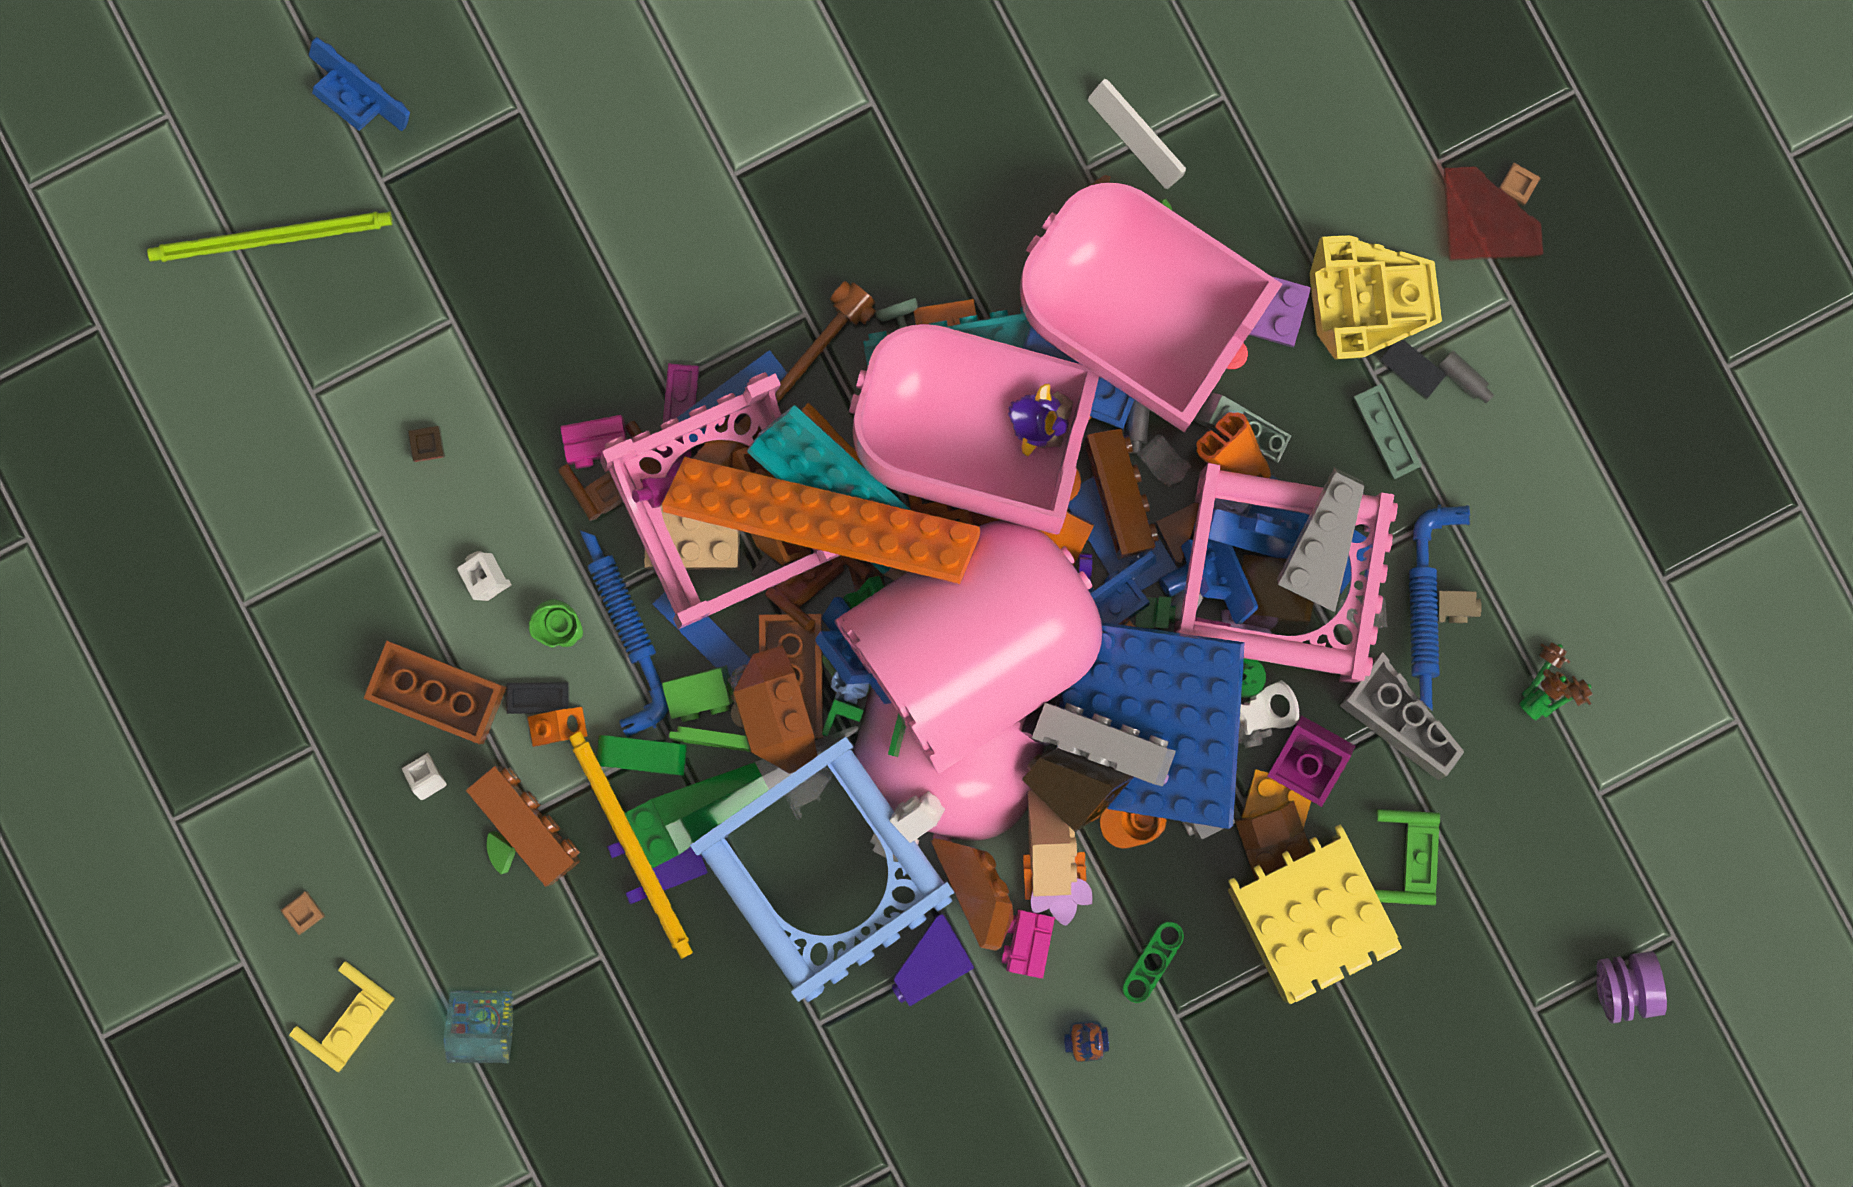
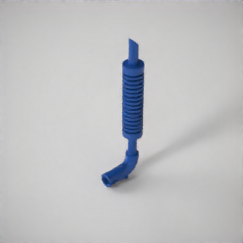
M1438 505L1437 508L1427 510L1420 515L1413 530V541L1416 542L1417 568L1409 570V592L1411 599L1410 634L1412 646L1411 676L1419 678L1420 701L1431 711H1433L1432 678L1438 677L1440 671L1438 665L1439 647H1437L1439 645V641H1437L1439 639L1437 635L1438 605H1436L1438 603L1436 599L1438 597L1436 593L1437 570L1429 567L1428 541H1431L1433 529H1442V526L1470 525L1469 505L1457 507H1442Z
M579 530L593 560V563L587 567L590 574L595 575L592 577L593 580H597L595 585L600 586L597 588L599 592L602 591L600 596L605 597L602 599L604 603L607 602L605 607L610 608L608 613H612L610 616L611 620L615 619L613 625H617L615 627L616 631L620 630L618 636H622L620 638L621 642L625 641L623 647H627L625 651L630 653L628 658L631 664L640 663L651 688L649 693L652 697V703L645 705L644 710L619 720L621 728L634 723V726L623 730L626 737L629 738L651 726L656 728V724L664 719L669 710L662 682L650 658L656 654L653 644L649 645L651 640L647 639L649 637L648 633L644 634L646 629L642 628L643 622L639 623L641 618L637 617L638 611L634 612L636 606L631 605L634 602L629 600L631 595L626 594L629 591L624 589L626 584L621 583L624 580L622 577L619 578L621 573L616 572L618 567H614L616 562L613 556L604 557L596 537Z

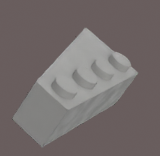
M1334 467L1277 578L1278 585L1333 612L1336 611L1363 495V481Z
M1382 652L1374 658L1370 676H1365L1364 681L1357 682L1340 704V707L1435 779L1440 780L1449 774L1463 755L1464 750L1441 722L1434 718L1427 707L1420 701V698L1407 685L1408 682L1400 673H1397L1389 663L1390 660Z
M1049 703L1044 704L1032 736L1033 739L1057 745L1059 749L1080 756L1083 755L1088 760L1108 767L1111 766L1117 771L1159 786L1164 785L1176 752L1167 748L1168 741L1152 735L1149 740L1138 737L1140 730L1122 724L1121 730L1110 726L1111 719L1095 713L1091 719L1082 715L1084 709L1066 703L1065 708Z

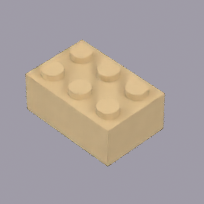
M661 506L664 523L686 570H740L739 530L665 513ZM645 550V568L647 570H655Z
M1028 791V835L1033 896L1071 895V882H1077V866L1075 863L1077 843L1075 832L1034 791Z

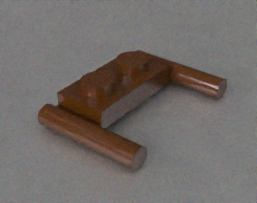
M631 421L625 426L631 438L643 433L636 421ZM645 457L639 462L640 468L647 474H657L661 471V464L654 458ZM568 464L559 468L558 472L590 521L595 520L600 514H606L623 503L610 472L586 488H583Z
M840 555L781 582L775 587H770L766 591L765 596L805 630L809 631L814 627L815 621L799 607L844 571L843 565L846 564L866 581L874 576V571L859 559Z

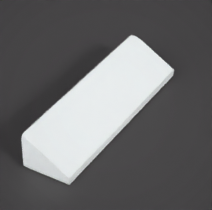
M1104 79L1089 96L1088 102L1165 189H1169L1183 177L1186 168L1108 80Z

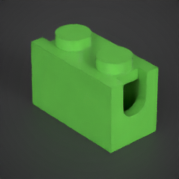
M727 665L673 678L662 683L671 719L681 717L682 722L699 718V712L710 710L711 715L728 711V705L732 704L731 702H735L734 690Z

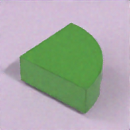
M497 831L489 832L487 837L489 859L500 874L508 873L516 851L503 835Z

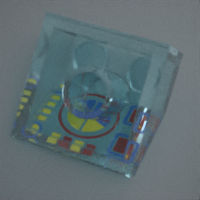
M513 991L450 992L444 1032L447 1063H509L512 1046Z

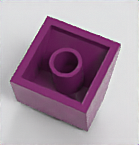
M1301 715L1271 768L1268 777L1322 807L1352 756L1355 745Z

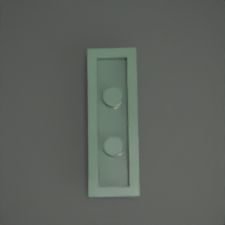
M1382 383L1354 396L1353 400L1392 480L1420 468L1422 465Z

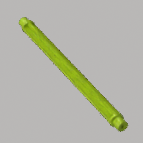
M378 211L367 214L202 238L193 241L159 244V247L148 248L147 253L150 262L159 260L167 262L168 260L197 255H208L267 246L269 244L333 236L348 232L378 230L382 226L393 225L391 212L378 213Z

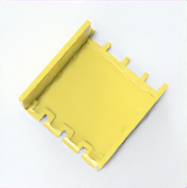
M1341 824L1335 827L1337 835L1332 837L1333 842L1321 847L1317 838L1314 837L1310 839L1314 849L1313 852L1293 861L1288 851L1282 853L1286 863L1285 866L1265 875L1260 865L1254 867L1258 879L1239 888L1235 878L1228 880L1231 888L1227 890L1282 1000L1288 1004H1292L1295 1001L1298 1002L1316 993L1311 982L1315 979L1321 989L1344 979L1339 968L1343 965L1349 975L1371 965L1372 962L1368 955L1370 951L1373 952L1376 960L1379 961L1402 949L1397 939L1398 936Z

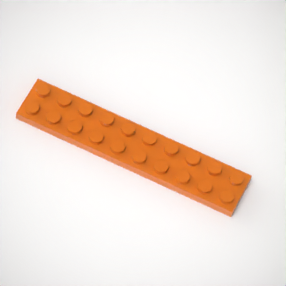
M684 457L662 503L663 512L958 584L963 579L980 537L979 526Z

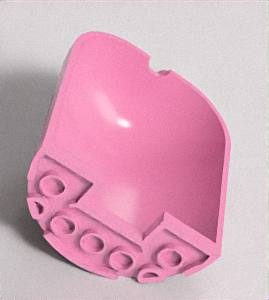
M1119 183L1091 185L1078 191L1068 199L1057 215L1052 212L1042 226L1046 233L1041 238L1035 235L1027 247L1026 251L1030 254L1025 262L1020 279V299L1023 311L1033 329L1047 342L1185 432L1239 348L1282 286V283L1143 191Z
M929 324L903 327L890 333L880 341L872 353L867 371H860L856 388L862 390L860 396L853 395L849 413L855 414L853 420L854 446L861 463L869 474L890 489L1058 535L1066 517L1077 471L1075 467L1082 438L1090 417L1099 376L1081 364L950 328ZM1050 384L1051 395L1058 391L1073 401L1072 412L1068 418V429L1066 433L1062 434L1064 440L1061 447H1036L1030 456L1027 457L1022 453V440L1018 439V436L1015 435L1013 424L1008 416V407L1011 406L1010 403L1012 401L1016 402V400H1020L1025 395L1037 394L1042 385Z
M1004 520L980 525V537L960 584L908 571L834 620L836 626L869 674L872 673L896 708L904 725L938 774L1075 684L1090 670L1099 654L1102 642V624L1097 606L1088 590L1092 587V584L1083 571L1078 573L1072 564L1075 561L1065 546L1060 549L1052 539L1040 530Z
M870 688L853 753L894 812L900 803H906L915 795L920 798L929 791L940 800L945 811L937 825L928 832L934 833L932 839L939 838L950 842L952 838L969 841L989 839L1004 833L1018 822L1028 807V791H1033L1022 780L1029 771L1026 766L1036 755L1042 756L1045 745L1034 742L1021 732L1026 716L938 774L907 728L905 729L899 756L888 755L898 711L892 703L884 704L874 689Z

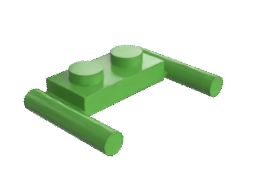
M1377 809L1378 822L1408 823V826H1406L1403 887L1405 890H1375L1380 902L1436 905L1440 813Z

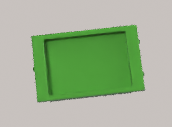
M681 726L677 727V732L670 731L669 738L676 742L751 752L747 737L743 735Z

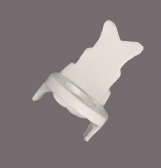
M1282 680L1266 687L1257 695L1250 697V701L1245 702L1244 705L1241 704L1240 722L1246 735H1250L1253 730H1263L1272 727L1287 728L1298 723L1299 706L1291 688ZM1275 694L1285 696L1290 703V711L1285 717L1277 716L1271 709V698Z

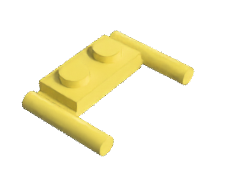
M347 961L342 964L338 971L363 990L356 996L322 1041V1044L298 1026L289 1035L338 1073L343 1069L347 1061L395 999Z

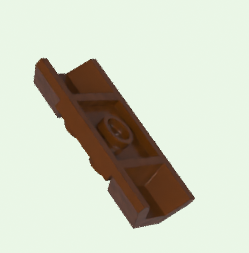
M1294 800L1287 802L1276 810L1255 817L1235 820L1255 880L1258 877L1254 867L1260 865L1265 875L1285 866L1286 863L1282 853L1288 851L1293 861L1311 853Z

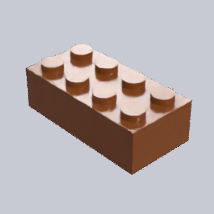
M788 614L759 615V652L783 645L798 681L814 739L823 738V652L815 642L816 637L822 631V615L807 614L815 621L814 627L809 631L805 630Z
M386 641L363 699L472 742L484 744L507 687L396 643Z
M494 766L466 791L544 886L553 885L581 862L577 857L580 851L569 838L567 840L562 839L557 832L561 829L560 826L550 815L543 816L538 810V807L541 806L540 802L530 791L524 792L518 784L521 780L510 767L507 769L503 766Z

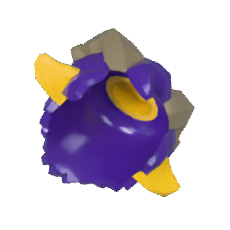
M1044 384L1039 388L1037 394L1025 395L1020 400L1010 403L1008 416L1013 424L1015 435L1018 436V439L1022 440V453L1024 455L1030 456L1036 447H1061L1064 440L1062 434L1066 433L1068 429V418L1073 407V401L1058 391L1051 395L1050 384Z

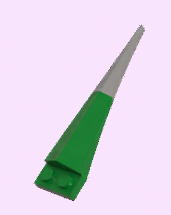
M854 726L828 737L815 740L817 755H820L844 737L848 738L859 727ZM762 759L653 798L624 814L653 869L689 849L692 843L793 773L788 774Z

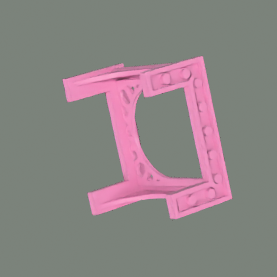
M764 372L749 379L750 382L747 383V387H745L742 395L735 397L734 393L723 396L717 400V406L707 410L704 405L689 412L690 418L679 422L675 418L660 425L662 430L651 435L649 431H646L624 441L623 437L616 438L606 443L605 450L602 451L600 462L604 471H609L675 612L673 620L678 630L840 556L812 548L814 553L708 602L706 600L701 602L666 528L661 506L652 508L647 500L636 503L632 499L633 490L643 488L640 479L666 477L673 463L683 453L696 445L715 440H729L750 447L754 442L752 437L756 433L758 426L762 431L781 416L775 396L781 384L776 373L768 377L767 373ZM740 414H747L751 419L750 429L744 435H738L734 430V421ZM729 417L727 431L717 432L715 425L721 426L725 418ZM707 427L705 434H703L700 429ZM689 435H697L698 440L696 442H691L689 440ZM683 437V443H684V444H682V443H680V442H678V441H676V440H678V439H680V438ZM666 446L672 448L673 453L671 456L664 458L653 450L666 451ZM645 457L654 458L661 464V471L657 474H647L640 468L639 462Z
M1208 463L1199 474L1195 503H1199L1181 616L1180 620L1175 623L1174 632L1245 642L1244 658L1340 674L1339 682L1353 684L1364 681L1365 676H1370L1373 658L1368 657L1370 645H1375L1378 633V627L1373 626L1375 614H1380L1383 596L1378 595L1380 583H1385L1388 565L1383 564L1385 552H1390L1393 534H1389L1388 530L1391 521H1395L1398 504L1393 503L1394 495L1380 493L1377 496L1362 495L1356 525H1365L1364 531L1369 532V535L1361 543L1351 542L1348 555L1351 566L1349 592L1339 612L1326 625L1304 635L1282 636L1195 621L1215 498L1310 515L1323 490V487L1220 470V465ZM1369 546V549L1363 554V558L1366 557V560L1359 561L1356 557L1357 550ZM1365 570L1364 576L1359 574ZM1356 581L1362 582L1363 587L1361 590H1357L1354 587ZM1356 596H1361V600L1359 601ZM1349 609H1355L1357 614H1353L1354 621L1357 623L1356 626L1347 619ZM1343 624L1350 630L1352 634L1350 644L1343 645L1336 640L1333 633L1335 625ZM1322 634L1326 635L1332 648L1325 647L1326 642L1318 644V637ZM1309 640L1310 644L1303 643V641Z

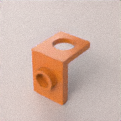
M582 707L555 710L528 717L533 747L569 740L568 737L580 731L583 737L588 736ZM570 715L574 716L578 723L575 732H572L567 725Z

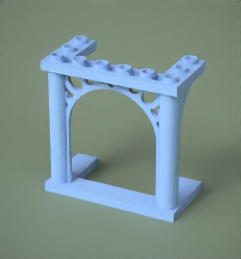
M847 737L841 739L690 845L697 856H703L793 986L791 992L798 1002L805 998L807 1003L823 992L825 988L823 984L829 980L835 984L849 974L846 968L855 962L861 966L875 956L872 952L873 949L880 944H883L885 948L901 938L898 934L900 930L907 925L911 930L926 920L924 914L934 907L938 912L952 902L950 895L954 893L947 880L942 881L915 840L909 843L889 821L894 810L852 750L855 747ZM828 765L881 842L887 858L888 882L881 903L865 922L841 934L822 936L798 930L777 914L725 838ZM893 854L896 856L898 861L894 862ZM902 868L903 876L907 873L911 880H897L895 878L896 870ZM899 886L909 887L914 891L915 899L906 904L897 902L892 897V891ZM890 905L896 909L904 910L902 913H890L891 918L884 916V909ZM874 923L881 924L884 926L876 930V926ZM864 926L870 928L869 935L861 933V929ZM785 930L791 933L790 937L785 933ZM856 936L861 942L854 946ZM797 939H805L807 942L803 950V956L798 951L801 947L795 944ZM838 941L844 942L846 949L843 950L841 948L838 951L837 959L833 960V945ZM821 942L827 947L828 955L826 961L822 965L817 966L811 961L810 953L812 947L816 943Z

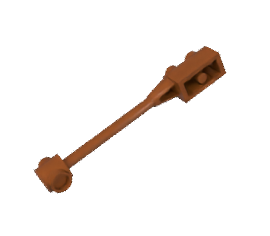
M844 281L831 296L830 300L834 303L833 307L838 314L780 381L781 386L775 394L777 404L847 321L855 326L859 321L865 325L876 313V310L872 308L876 303L875 300L855 283L852 282L850 285ZM748 415L738 424L734 422V430L738 435H744L749 431L751 419ZM729 417L717 429V432L722 433L727 431V422ZM759 426L756 433L752 437L753 440H755L758 434L761 432ZM729 440L709 441L705 443L693 459L733 468V452L748 446Z

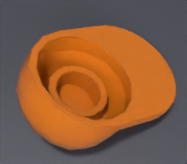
M1106 809L1100 818V828L1103 836L1110 844L1126 849L1146 844L1158 838L1165 829L1167 819Z

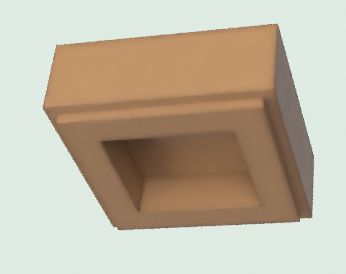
M1513 163L1497 191L1524 206L1540 177Z
M307 891L280 910L298 935H301L325 917Z

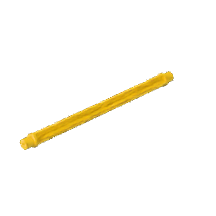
M581 731L568 737L574 748L572 751L575 753L585 775L589 779L601 807L620 844L623 846L625 854L655 913H657L660 919V923L672 944V948H676L681 959L692 954L693 951L688 943L689 938L686 936L676 914L673 912L663 888L590 747L589 741H585Z

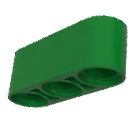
M598 735L596 758L600 766L684 776L687 745Z
M1163 921L1152 932L1121 984L1123 995L1129 1001L1141 1003L1152 993L1183 942L1184 933L1178 924L1171 921ZM1166 927H1173L1177 932L1176 940L1171 944H1165L1161 940L1160 934ZM1156 953L1159 955L1161 963L1157 969H1146L1144 960L1148 954ZM1133 980H1141L1144 984V991L1139 996H1131L1128 992V985Z

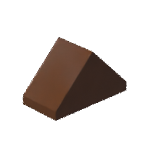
M1193 503L1155 522V527L1175 564L1179 565L1182 563L1184 553L1181 546L1190 539L1197 518L1198 503Z

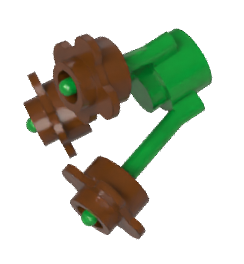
M1551 642L1549 647L1541 643L1540 646L1544 649L1539 656L1545 659L1546 662L1531 685L1522 693L1525 698L1519 703L1521 708L1532 719L1537 721L1542 715L1547 718L1553 711L1573 699L1578 707L1586 702L1590 706L1591 702L1588 697L1593 695L1590 690L1591 684H1586L1584 679L1577 681L1574 675L1572 676L1573 681L1570 683L1561 672L1554 674L1549 670L1552 664L1560 669L1564 662L1568 664L1571 662L1564 657L1567 651L1562 649L1563 646L1561 644L1556 645ZM1540 682H1541V686H1542L1543 690H1541V689L1539 688V689L1535 692L1536 688L1538 687V685H1539ZM1550 697H1551L1552 699H1554V700H1558V701L1554 702L1553 704L1549 705V704L1552 702V700L1550 699Z

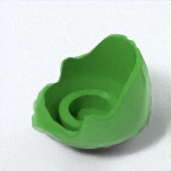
M548 599L535 608L530 617L529 632L531 636L546 646L556 647L559 645L561 647H571L577 640L583 637L581 622L576 612L570 605L561 600Z

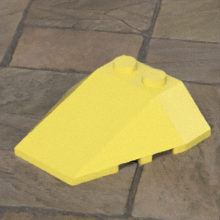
M1350 235L1328 236L1319 239L1309 274L1316 332L1335 360L1366 357L1442 322L1434 261L1402 251L1395 252L1376 243L1369 244L1359 241L1357 237Z

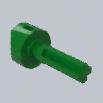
M1244 658L1241 698H1249L1257 695L1263 689L1266 682V672L1258 660Z

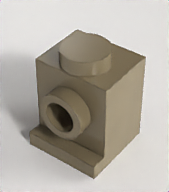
M1436 592L1438 595L1436 598L1438 600L1436 604L1438 605L1437 623L1445 622V617L1449 618V623H1468V618L1481 616V599H1476V592Z

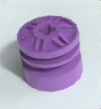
M1653 951L1631 954L1628 969L1621 956L1613 957L1612 963L1608 958L1598 960L1597 991L1609 1023L1621 1022L1622 1017L1625 1021L1633 1020L1634 1006H1636L1642 1018L1665 1015L1667 1010L1666 988L1659 961Z

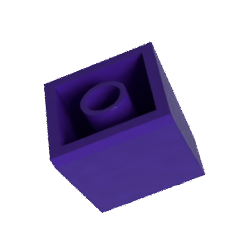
M943 912L935 916L894 975L895 984L892 985V989L900 1003L907 1001L909 1007L974 969L971 959Z

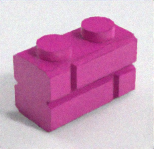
M622 415L560 426L567 463L569 465L575 464L576 469L593 466V460L601 459L606 443L619 437H623L624 441L628 440Z
M1018 909L1017 915H1013V921L1007 932L1013 934L1011 946H1004L1001 963L1007 964L1006 971L1043 978L1055 917Z

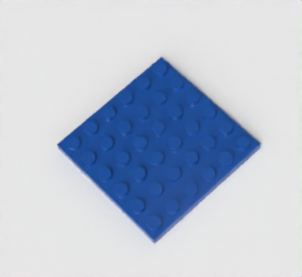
M1101 622L1102 642L1099 654L1090 670L1079 681L1062 692L1059 707L1065 708L1066 703L1084 709L1082 715L1092 719L1094 713L1112 720L1110 724L1112 727L1121 730L1122 724L1140 730L1138 737L1149 740L1151 735L1169 742L1167 748L1176 751L1167 774L1169 778L1166 784L1159 786L1134 777L1107 809L1230 829L1233 826L1245 642Z

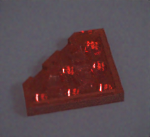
M1477 167L1444 169L1449 261L1532 257L1543 254L1541 223L1517 205L1518 203L1500 187L1497 188L1490 182L1482 171Z

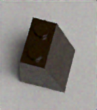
M1244 554L1240 565L1258 604V609L1242 624L1295 636L1302 635L1310 623L1314 602L1278 585L1277 578L1287 559ZM1229 613L1228 620L1233 621L1232 616Z
M1049 748L1042 756L1038 754L1028 763L1026 768L1029 771L1022 780L1074 832H1077L1099 818L1134 777L1117 771L1111 766L1108 767L1088 760L1083 755L1080 756L1059 748L1055 750Z

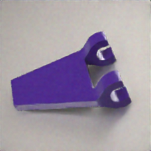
M620 842L607 847L611 858L625 853ZM691 847L680 855L653 868L664 891L708 873L701 855L697 856ZM642 886L626 892L630 904L647 898Z

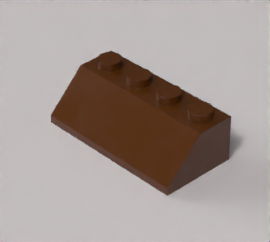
M1121 429L1087 435L1084 445L1118 560L1153 550L1155 548L1154 542L1159 541L1155 524L1148 523L1146 512L1150 511L1146 494L1140 495L1137 483L1142 482L1137 464L1132 465L1129 453L1133 452L1129 435L1123 436Z

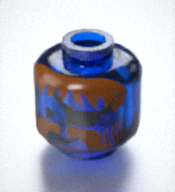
M1098 1020L1072 1023L1070 1034H1064L1065 1052H1072L1073 1059L1076 1062L1102 1060L1105 1052H1109L1107 1027H1102Z

